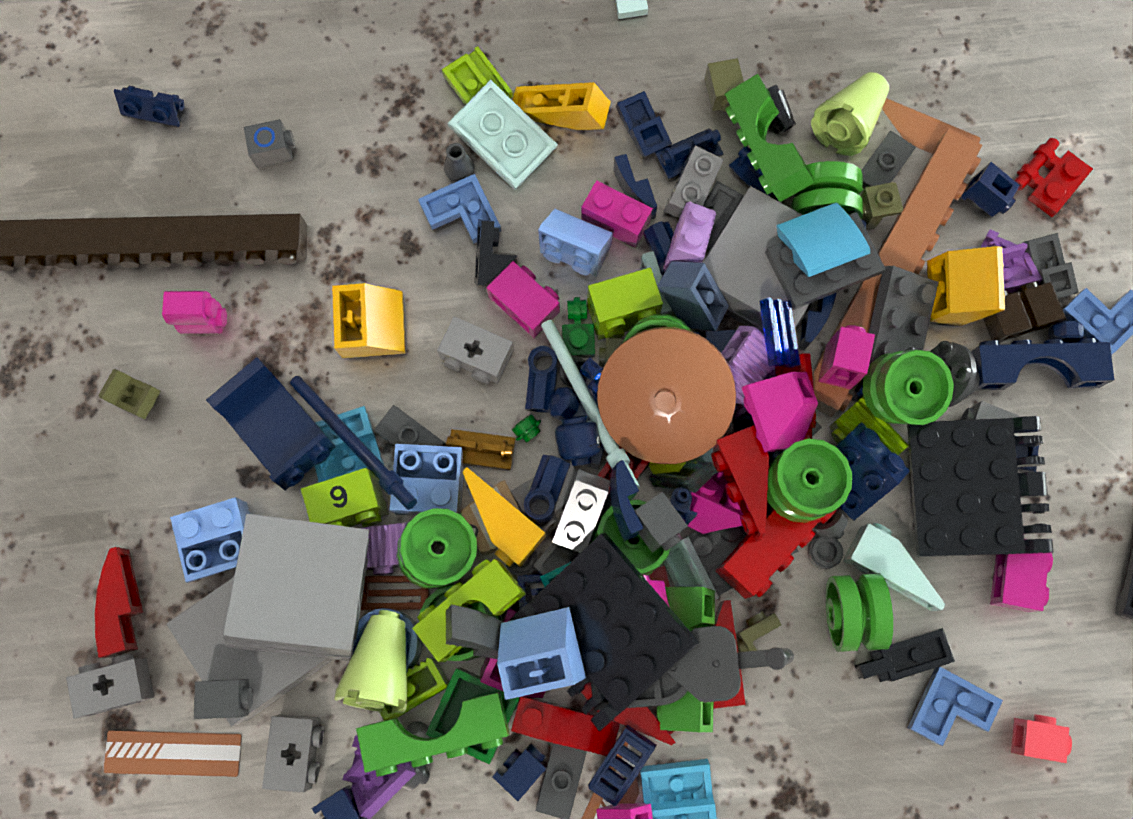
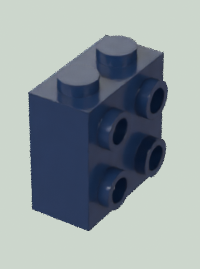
M862 422L835 445L847 458L852 471V489L847 500L840 508L853 521L899 485L910 471L905 466L901 457L892 453L880 441L878 434L874 430L867 428Z

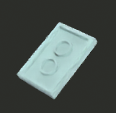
M492 80L448 122V127L514 190L558 146Z

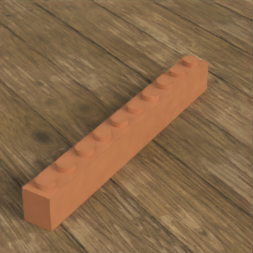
M951 128L947 129L903 206V211L897 216L878 251L884 266H896L919 275L926 262L921 259L926 250L930 252L940 235L935 233L939 225L945 226L954 209L949 207L953 199L957 201L960 199L968 185L963 182L966 175H972L981 161V158L977 157L983 146L982 144ZM882 274L860 283L831 338L840 327L847 325L860 326L866 330V333H869ZM824 349L812 370L813 388L818 402L816 409L832 417L839 410L845 411L853 395L848 393L850 389L818 382L825 352Z

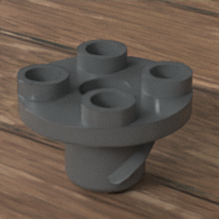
M941 341L930 352L942 358L950 369L954 383L953 397L948 406L951 407L976 391L980 382V376L976 370L975 358L967 347L954 342Z

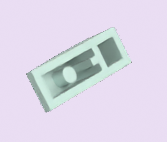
M873 523V525L866 524L860 527L843 562L865 574L880 573L885 578L889 588L930 611L943 610L945 603L902 543L891 536L892 531L878 523Z

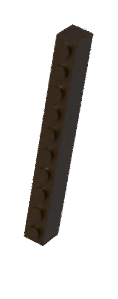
M300 213L0 220V270L3 271L14 270V267L44 270L45 266L76 269L77 265H88L92 268L104 269L108 265L137 268L140 264L169 267L171 263H183L187 266L197 267L201 266L202 263L214 262L221 266H230L234 262L263 265L265 261L295 264L297 260H306L307 224Z

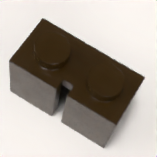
M1032 282L1018 288L1019 293L1008 294V291H1004L1005 310L983 318L991 340L999 342L1050 328L1055 323L1066 318L1052 283L1038 285L1037 282Z

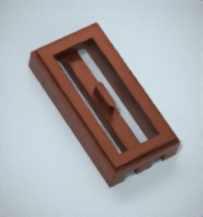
M365 576L361 610L381 608L421 610L429 596V589L421 587V589L369 590V583L411 582L406 576ZM421 596V602L368 603V597Z

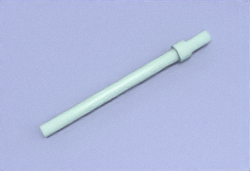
M553 320L543 322L541 327L589 419L595 421L598 425L599 438L608 454L606 459L611 469L614 468L617 462L623 460L639 488V484L628 465L630 463L629 457L624 449L619 448L605 428L599 408Z

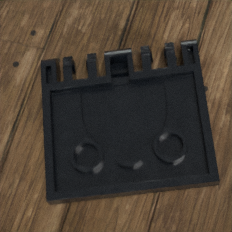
M1040 416L934 421L925 425L907 424L917 557L1054 553L1053 539L1024 540V534L1052 533L1051 525L1040 523L1023 526L1022 513L1044 514L1050 511L1048 503L1021 504L1020 499L1048 496L1046 472L1018 473V467L1045 465L1044 457L1033 455L1017 458L1016 446L1035 447L1043 444L1041 435L1019 437L1014 435V433L1042 431Z
M601 533L544 589L510 619L512 621L566 607L570 608L586 678L572 685L567 692L571 697L579 695L591 681L600 690L598 694L584 703L581 710L585 715L589 714L605 699L609 701V704L590 720L599 732L700 643L606 533Z

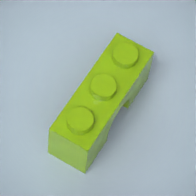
M486 559L472 570L471 573L474 576L464 585L459 582L452 586L444 594L447 598L438 607L434 605L429 606L417 617L420 622L412 629L438 662H446L463 648L462 646L446 644V610L451 604L467 608L475 602H482L493 615L500 616L526 594L500 561L493 559L490 562Z

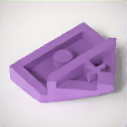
M989 229L980 248L1002 247L1004 291H1008V294L1017 292L1018 288L1032 282H1037L1039 285L1042 277L1029 253L1025 252L1028 244L1022 243L1017 245L998 237V232Z
M355 736L352 747L357 748V750L354 752L353 764L344 774L342 780L353 783L351 789L359 816L371 819L416 772L412 768L410 761L398 764V771L377 777L375 770L365 773L358 736Z

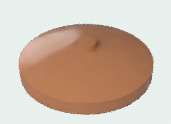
M658 327L644 330L631 336L615 349L601 373L598 383L597 401L605 428L614 441L625 451L648 462L677 464L690 461L705 454L717 444L716 440L724 436L733 418L736 404V389L729 364L722 353L711 342L699 334L686 329Z

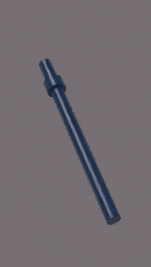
M300 376L293 377L290 385L379 479V485L388 495L393 494L407 510L412 509L417 504V499L403 486L401 477L395 471H389Z

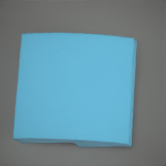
M837 202L776 225L778 237L792 250L794 263L808 277L871 253L863 234Z
M365 406L338 414L337 416L383 463ZM324 420L315 422L336 446L324 462L315 465L318 482L367 467Z
M708 759L643 766L640 771L643 802L651 804L653 819H717Z

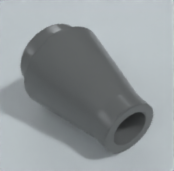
M459 143L450 144L446 149L444 172L453 181L462 180L474 172L472 158Z

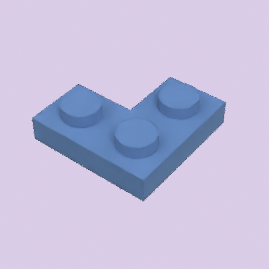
M475 174L418 199L432 230L461 218L473 244L477 243L478 219L494 221V227L499 228V232L502 231Z
M1087 288L1082 290L1063 308L1068 321H1076L1083 325L1086 338H1095L1096 342H1110L1111 354L1116 352L1133 335L1132 289L1126 292L1110 309Z
M937 667L932 673L907 728L937 745L943 746L956 716L983 731L989 732L1003 700L944 668Z

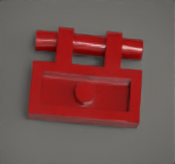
M1049 138L1045 144L1037 147L1033 153L1034 157L1028 164L1022 165L1017 171V177L1014 180L1020 185L1018 190H1023L1026 185L1034 190L1027 199L1050 217L1058 213L1093 170L1092 167L1069 150L1061 158L1056 156L1055 150L1059 147L1060 143L1055 138ZM1043 165L1050 170L1044 178L1038 172Z

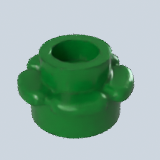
M532 413L522 419L511 429L517 436L515 440L519 441L523 438L527 443L541 431L538 427L541 420H536Z

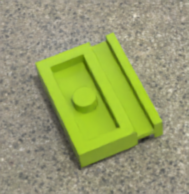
M478 46L469 55L466 53L441 69L444 78L465 105L490 80L510 99L513 98L512 90Z

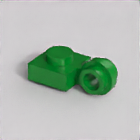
M574 297V300H567L568 320L574 319L575 324L562 325V338L571 355H577L581 358L595 357L594 323L581 324V319H587V301L580 300V297Z

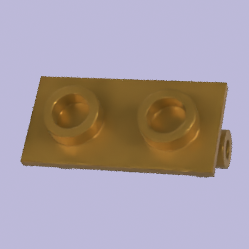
M451 429V434L447 437L446 446L463 448V464L511 470L515 437Z

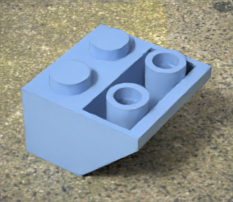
M557 209L550 213L538 229L540 253L547 260L553 263L564 262L569 264L574 271L586 276L589 273L595 276L598 275L612 245V232Z
M395 444L393 471L401 477L403 486L417 499V504L412 509L407 510L392 494L389 510L395 515L416 516L421 512L438 508L449 509L461 515L463 448Z
M235 497L170 517L185 582H192L236 568L246 514H250L247 502Z
M569 607L501 623L497 665L505 700L575 685L586 678Z

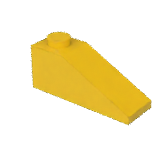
M594 82L520 86L515 88L512 99L534 122L574 130L604 129L611 103Z
M466 467L462 473L491 542L498 548L494 554L509 567L514 562L521 567L544 540L546 533Z

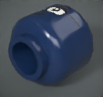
M588 415L561 419L562 424L555 429L559 457L564 460H571L572 466L592 463L591 457L601 451L597 423L588 420Z

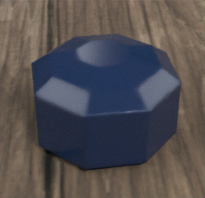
M1076 321L1058 322L1048 329L1049 340L1064 339V343H1075V341L1085 338L1083 325Z
M558 387L550 396L547 408L551 416L561 420L574 416L578 411L580 400L574 390L568 387Z

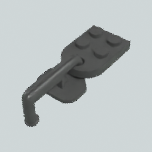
M722 626L695 628L690 632L700 643L627 708L671 704L683 698L688 692L701 702L726 701L735 697L740 690L741 678L739 669L769 666L773 670H780L793 661L794 654L788 648L778 647L767 650L737 652L735 637L727 628ZM591 681L592 697H594L600 690ZM605 699L594 711L601 710L609 704V701Z

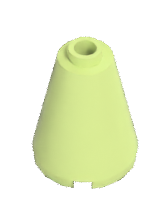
M868 72L816 108L814 117L811 120L814 135L826 148L832 145L838 149L836 153L840 155L853 156L860 153L867 146L889 93V84L886 79L878 73Z
M380 610L378 615L370 617L335 691L334 700L338 701L344 698L343 704L377 712H381L385 705L393 706L391 713H404L406 711L405 622L399 619L400 614L393 611Z

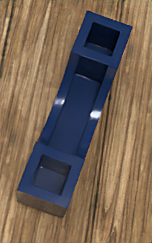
M1095 338L1079 339L1075 343H1064V339H1050L1044 341L1043 344H1032V340L1024 339L1013 341L1007 345H1000V342L997 340L980 342L979 346L971 351L975 358L976 370L980 376V382L976 391L1005 390L1017 382L1021 369L1025 365L1031 364L1046 366L1054 370L1063 379L1067 388H1100L1115 380L1110 342H1096Z

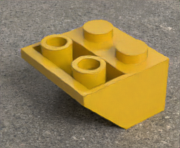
M992 246L947 251L927 261V278L938 282L930 322L960 327L1005 310L1002 247Z
M366 283L332 286L334 349L342 358L406 354L402 291Z

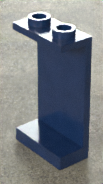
M257 357L206 399L210 406L226 419L271 474L269 476L270 479L285 491L289 487L301 482L305 473L315 465L324 462L329 457L330 452L336 448L275 375Z

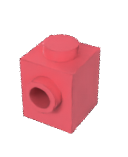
M1034 714V721L1014 718L1011 753L1067 763V756L1072 750V739L1069 735L1070 727L1056 725L1057 718Z

